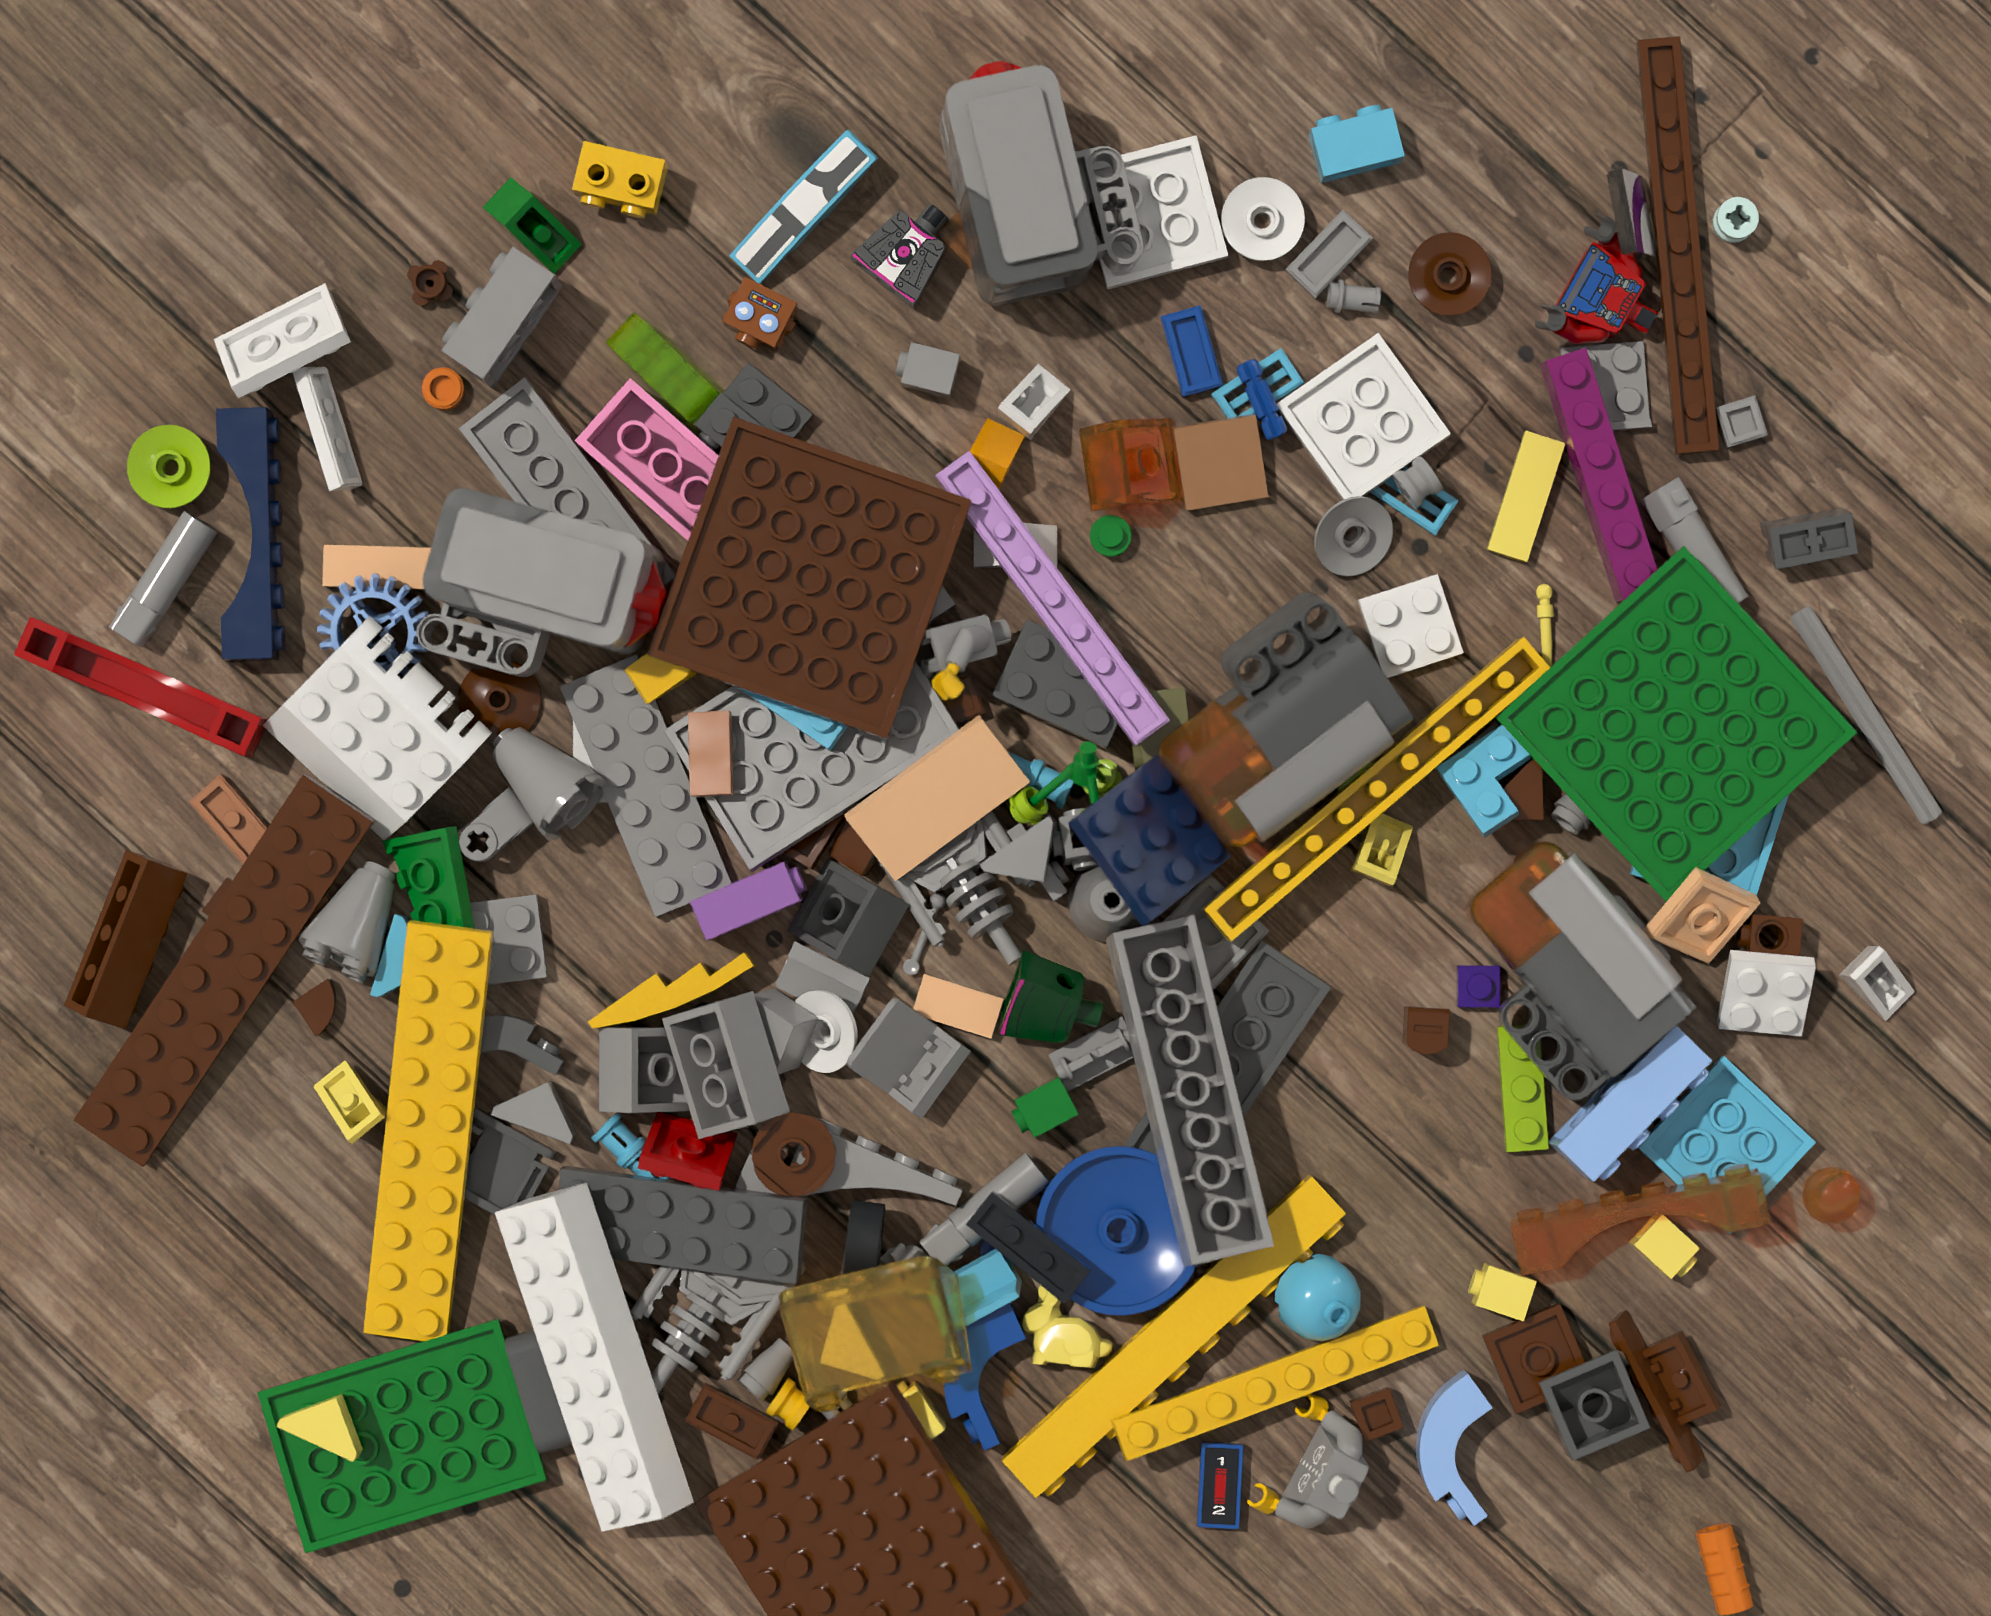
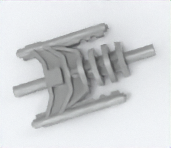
M990 811L897 881H894L879 860L876 859L885 870L902 899L909 904L908 908L933 947L937 946L940 948L944 945L945 939L943 935L947 932L940 922L936 923L934 921L935 913L933 910L926 909L925 903L927 901L915 882L934 893L953 888L954 892L948 896L946 903L949 909L961 904L964 906L957 913L955 919L959 925L970 921L974 923L967 931V934L972 939H976L988 933L1009 966L1019 961L1021 953L1002 925L1013 915L1012 906L1008 904L1000 908L997 905L1006 896L1002 887L989 892L986 889L995 881L992 873L986 872L979 876L975 873L981 867L980 864L988 859L986 837L996 852L1012 842L993 811ZM1013 877L1017 885L1023 883L1025 887H1032L1036 884L1035 880Z
M802 1262L801 1276L806 1270L804 1262ZM661 1265L631 1309L632 1318L636 1321L638 1318L641 1320L643 1316L649 1318L655 1309L653 1306L654 1302L661 1300L664 1296L662 1293L663 1288L666 1286L670 1287L680 1271L679 1291L684 1293L685 1297L693 1302L688 1311L676 1305L671 1311L682 1319L676 1327L663 1321L660 1328L670 1334L664 1343L656 1338L653 1340L652 1346L665 1354L651 1374L657 1394L660 1393L678 1364L691 1372L698 1368V1366L690 1362L695 1351L705 1358L708 1356L710 1351L700 1345L705 1335L717 1342L720 1334L710 1328L715 1318L723 1323L727 1322L734 1326L750 1317L740 1332L741 1340L737 1343L734 1342L731 1346L732 1354L724 1356L718 1365L723 1368L720 1372L722 1374L721 1378L725 1381H728V1379L732 1381L797 1284Z

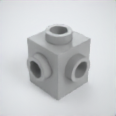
M1085 808L1064 812V817H1059L1055 825L1056 831H1054L1051 849L1053 856H1060L1062 867L1073 865L1074 871L1088 870L1098 866L1086 847L1074 848L1072 846V839L1077 837L1068 822Z

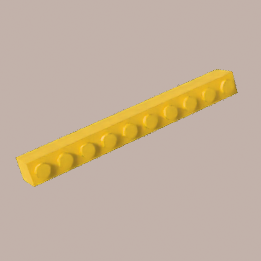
M1525 637L1516 639L1200 910L1227 941L1232 942L1519 697L1550 668L1549 665Z
M1309 1174L1266 1213L1274 1246L1215 1260L1002 1456V1462L1035 1498L1043 1492L1047 1496L1053 1494L1066 1481L1062 1475L1073 1464L1080 1468L1087 1463L1097 1452L1093 1446L1105 1435L1109 1440L1116 1436L1111 1422L1112 1419L1130 1413L1135 1407L1142 1409L1149 1406L1158 1397L1159 1394L1155 1389L1166 1379L1171 1383L1177 1380L1190 1367L1186 1360L1197 1350L1202 1355L1210 1350L1221 1338L1217 1332L1228 1322L1232 1326L1238 1324L1252 1310L1247 1304L1259 1293L1265 1298L1277 1288L1280 1281L1278 1276L1298 1260L1302 1264L1308 1260L1313 1254L1309 1247L1320 1237L1325 1241L1333 1237L1344 1226L1340 1219L1346 1213Z

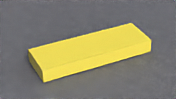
M1529 431L1524 432L1486 549L1487 551L1524 563L1528 562L1565 443Z

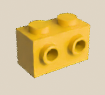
M583 141L572 191L575 196L581 197L580 203L583 205L604 209L607 203L622 207V214L645 219L646 213L657 215L668 166L664 159ZM598 174H604L601 180L594 181ZM645 184L641 190H634L636 185Z

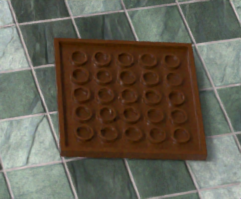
M732 417L647 655L888 740L972 500Z
M894 1381L879 1388L695 1502L768 1616H1003L1024 1604L1033 1596Z

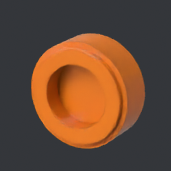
M440 367L433 369L425 376L422 383V393L425 400L432 407L438 410H451L457 407L463 400L465 385L462 378L454 370Z

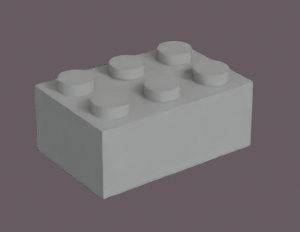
M512 247L508 254L505 252L499 254L489 270V273L493 275L484 289L479 286L474 290L465 306L469 311L461 323L454 321L442 338V342L446 345L441 351L453 363L492 389L563 288L553 273L515 247Z
M753 991L662 1019L698 1139L753 1125L790 1112Z

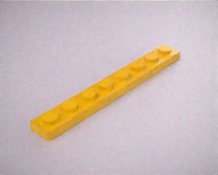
M1421 1305L1345 1333L1337 1338L1326 1340L1112 1419L1111 1422L1124 1460L1129 1461L1437 1347L1439 1344L1426 1307Z

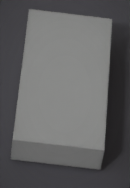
M1342 210L1285 269V272L1315 300L1330 282L1372 241L1373 237L1349 214Z

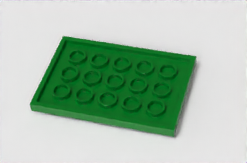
M500 1318L257 1392L305 1554L548 1479L542 1456L535 1447L509 1363L504 1342L506 1336ZM343 1394L363 1450L360 1457L352 1462L276 1426L279 1420L286 1414Z

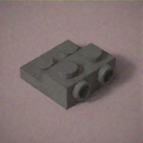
M748 362L723 394L720 393L696 422L695 426L701 431L698 438L717 453L722 448L732 417L796 438L812 419L813 414Z

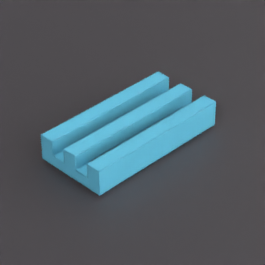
M1282 348L1259 362L1262 371L1277 361L1283 366L1266 378L1269 387L1286 375H1289L1292 380L1272 393L1275 402L1304 384ZM1239 376L1211 394L1227 418L1236 417L1233 410L1249 400L1246 392L1229 403L1224 397L1244 384ZM1253 407L1249 408L1239 416L1254 414L1255 412L1253 410Z
M1392 477L1384 482L1403 495ZM1377 487L1370 492L1371 495L1433 536L1437 534L1459 501L1444 490L1436 495L1431 494L1446 504L1442 510L1424 499L1420 507L1436 517V520L1432 523L1381 488Z

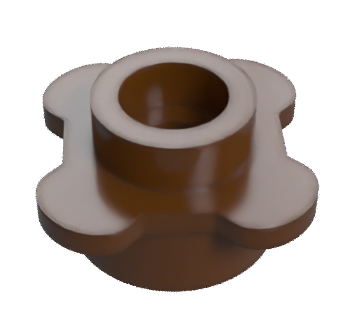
M436 260L432 265H423L421 267L415 265L408 270L407 278L412 282L415 291L412 299L417 305L426 306L429 301L436 299L447 301L452 297L453 288L448 285L446 278L448 267L444 262ZM430 279L434 281L432 287L426 285V282Z

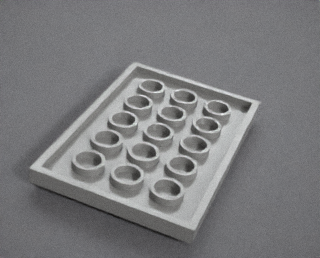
M917 660L912 669L888 740L848 726L830 752L735 686L728 688L693 711L729 710L732 712L734 795L705 798L747 867L752 872L858 805L959 730V727L934 690L927 676L921 670ZM687 715L664 731L689 770Z

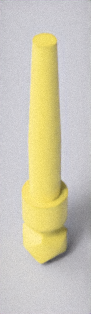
M1541 584L1536 589V595L1540 601V605H1537V618H1540L1542 658L1551 667V617H1554L1553 604H1550V598L1553 595V590L1551 586Z

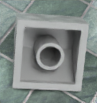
M664 1027L599 1028V1112L648 1113L690 1111Z

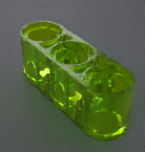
M635 312L605 341L627 365L691 425L709 408L719 395V392Z

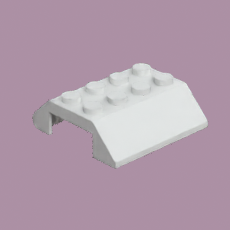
M369 616L263 726L332 792L374 819L375 822L371 829L381 839L386 840L470 758L492 732L479 720L461 737L459 732L474 717L468 709L465 712H461L453 721V725L447 730L436 718L453 704V700L456 697L448 691L431 708L428 704L444 686L419 662L401 679L398 673L414 658L408 651L400 654L387 671L382 668L375 659L392 645L394 638L387 632L372 649L367 647L366 645L383 629L380 624Z

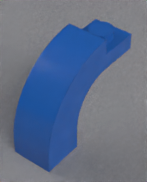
M1011 1302L962 1328L952 1344L946 1362L944 1392L951 1419L967 1412L969 1418L963 1421L967 1433L973 1444L981 1442L984 1451L1000 1444V1438L980 1396L979 1378L987 1361L994 1354L1026 1339V1334L1020 1326V1321Z

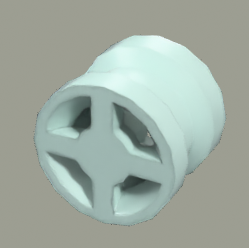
M1733 197L1726 200L1714 213L1712 219L1713 230L1722 241L1739 243L1756 229L1759 222V214L1756 206L1749 199Z

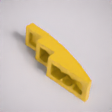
M744 952L714 974H711L705 964L701 962L669 985L660 973H656L593 1017L588 1023L593 1029L636 1021L680 1007L719 989L756 965L748 953Z

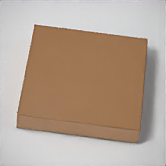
M1255 413L1173 427L1186 511L1269 497Z

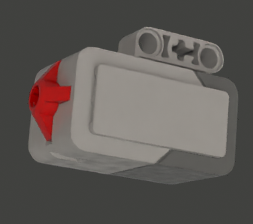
M997 61L979 67L968 80L958 82L948 90L939 120V133L977 291L980 298L986 304L1002 306L1074 290L1085 282L1094 261L1097 259H1103L1104 264L1110 270L1117 273L1127 272L1137 264L1143 251V239L1122 156L1116 149L1109 146H1100L1075 152L1058 80L1052 70L1042 65L1021 68L1007 61ZM1097 161L1109 163L1113 169V175L1108 178L1098 176L1094 173L1092 164ZM1108 202H1112L1114 208H1121L1116 221L1118 229L1113 231L1112 229L1115 224L1111 211L1104 212ZM1088 206L1090 207V211H1091V215H1092V219H1093V223H1094L1096 235H1095V232H1094V228H1093V224H1092V220H1091V216H1090V212H1089ZM1118 241L1128 243L1133 250V256L1128 259L1117 257L1112 250V244Z
M459 488L453 490L444 501L423 574L425 591L429 596L444 602L441 614H431L420 621L417 627V638L422 647L431 652L518 677H528L539 670L550 634L619 654H630L638 650L644 641L645 635L658 626L668 598L661 579L665 560L658 548L632 534L468 488ZM469 616L493 624L495 630L459 619ZM444 623L448 628V637L443 644L437 646L433 643L432 632L437 625ZM463 637L476 641L482 640L487 643L486 650L477 651L474 648L461 645ZM524 646L528 652V659L522 667L515 668L511 662V654L517 647Z

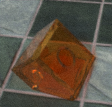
M1172 418L1113 420L1079 429L1091 512L1123 510L1183 500Z

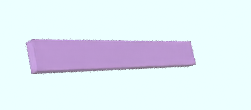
M968 451L936 474V480L945 491L972 500L966 520L1133 745L1136 747L1170 721L971 452Z

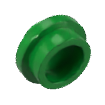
M1116 515L1100 517L1093 523L1090 530L1091 545L1096 552L1103 556L1114 557L1122 554L1128 548L1131 541L1129 525L1124 519Z

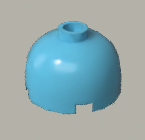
M1315 1254L1311 1255L1314 1259L1307 1260L1303 1264L1298 1260L1287 1269L1280 1278L1275 1291V1302L1279 1305L1280 1314L1278 1316L1280 1320L1297 1335L1309 1340L1325 1341L1339 1337L1353 1325L1361 1308V1294L1358 1283L1351 1271L1332 1256Z

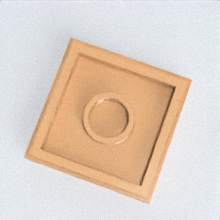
M1695 867L1644 930L1649 938L1709 964L1760 905V901L1754 893Z

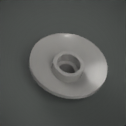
M1351 497L1336 503L1321 518L1315 532L1314 547L1319 561L1329 571L1341 576H1355L1369 571L1383 559L1391 545L1393 537L1391 517L1380 503L1368 497ZM1352 527L1350 534L1344 536L1345 532Z

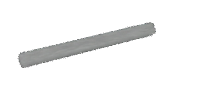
M1807 606L1791 616L1793 625L1922 824H1927L1938 818L1942 814V810L1813 609Z

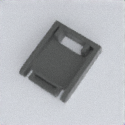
M474 1106L472 1132L479 1136L481 1135L468 1160L464 1198L495 1215L494 1212L509 1207L510 1204L514 1205L534 1196L549 1169L548 1165L536 1159L538 1153L554 1160L557 1151Z

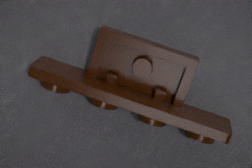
M1627 1310L1620 1312L1609 1323L1612 1343L1626 1357L1630 1365V1376L1634 1384L1639 1389H1642L1650 1403L1649 1411L1654 1422L1658 1426H1662L1669 1439V1449L1676 1462L1682 1464L1687 1473L1693 1471L1702 1462L1704 1455L1687 1423L1718 1410L1721 1403L1683 1331L1646 1346Z

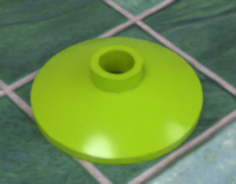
M161 425L144 432L135 441L127 459V474L131 486L143 500L161 508H178L191 503L204 491L211 474V460L205 444L196 434L181 426ZM169 461H176L179 465L178 472L173 476H169L165 472V466Z

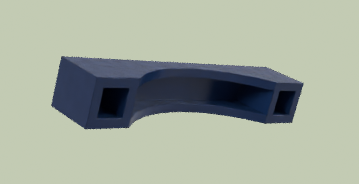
M267 407L217 408V451L230 465L243 488L250 510L252 526L251 557L245 579L234 601L221 617L222 660L228 662L279 660V651L285 650L284 626H278V609L284 608L283 584H277V567H283V546L281 542H276V526L282 525L281 501H275V484L281 483V463L279 459H274V443L280 442L279 418H273V412Z

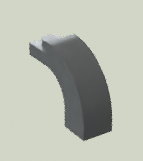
M497 1014L484 1016L480 1055L492 1050L509 1051L555 1076L560 1074L567 1059L559 1055L562 1048L542 1037L539 1038L537 1043L531 1040L539 1026L538 1024L511 1015Z

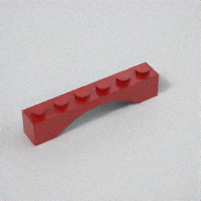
M31 616L13 654L46 670L143 710L245 757L253 758L265 731L263 724L268 719Z

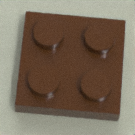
M1560 1303L1528 1315L1524 1321L1516 1320L1482 1335L1515 1414L1545 1402L1539 1385L1540 1381L1585 1362Z

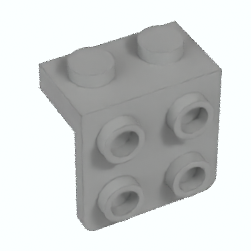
M894 998L887 1004L849 1056L847 1065L854 1072L888 1093L911 1113L922 1119L971 1051L898 998Z

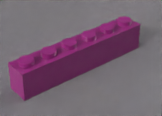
M1583 348L1546 360L1539 365L1615 602H1619L1627 598L1657 570L1587 349Z

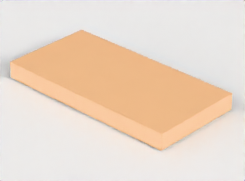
M978 715L844 815L894 881H897L1030 783V781L986 722Z

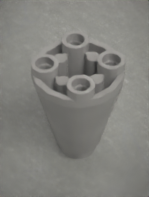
M365 861L363 867L358 868L302 932L299 938V942L305 949L302 955L309 961L321 966H325L328 961L341 967L340 973L343 976L363 984L367 976H375L381 959L395 889L392 883L395 874L382 865Z

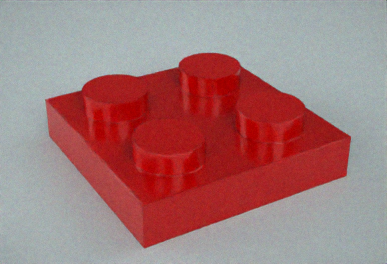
M657 1112L641 1152L637 1168L649 1171L658 1177H670L691 1183L698 1188H709L719 1191L735 1147L738 1133L727 1131L698 1139L693 1120L664 1112Z

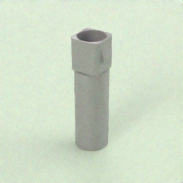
M1679 477L1640 500L1658 531L1663 532L1675 553L1682 546H1685L1737 603L1748 597L1698 514V507Z
M184 511L123 606L120 605L118 607L116 616L109 628L137 646L144 647L149 638L157 632L158 624L218 532Z
M1025 1152L951 1212L948 1218L940 1225L936 1223L930 1232L920 1240V1243L936 1264L943 1269L949 1263L959 1260L963 1257L962 1253L970 1246H975L983 1239L969 1228L966 1223L993 1190L1019 1210L1044 1190L1050 1181L1034 1160Z

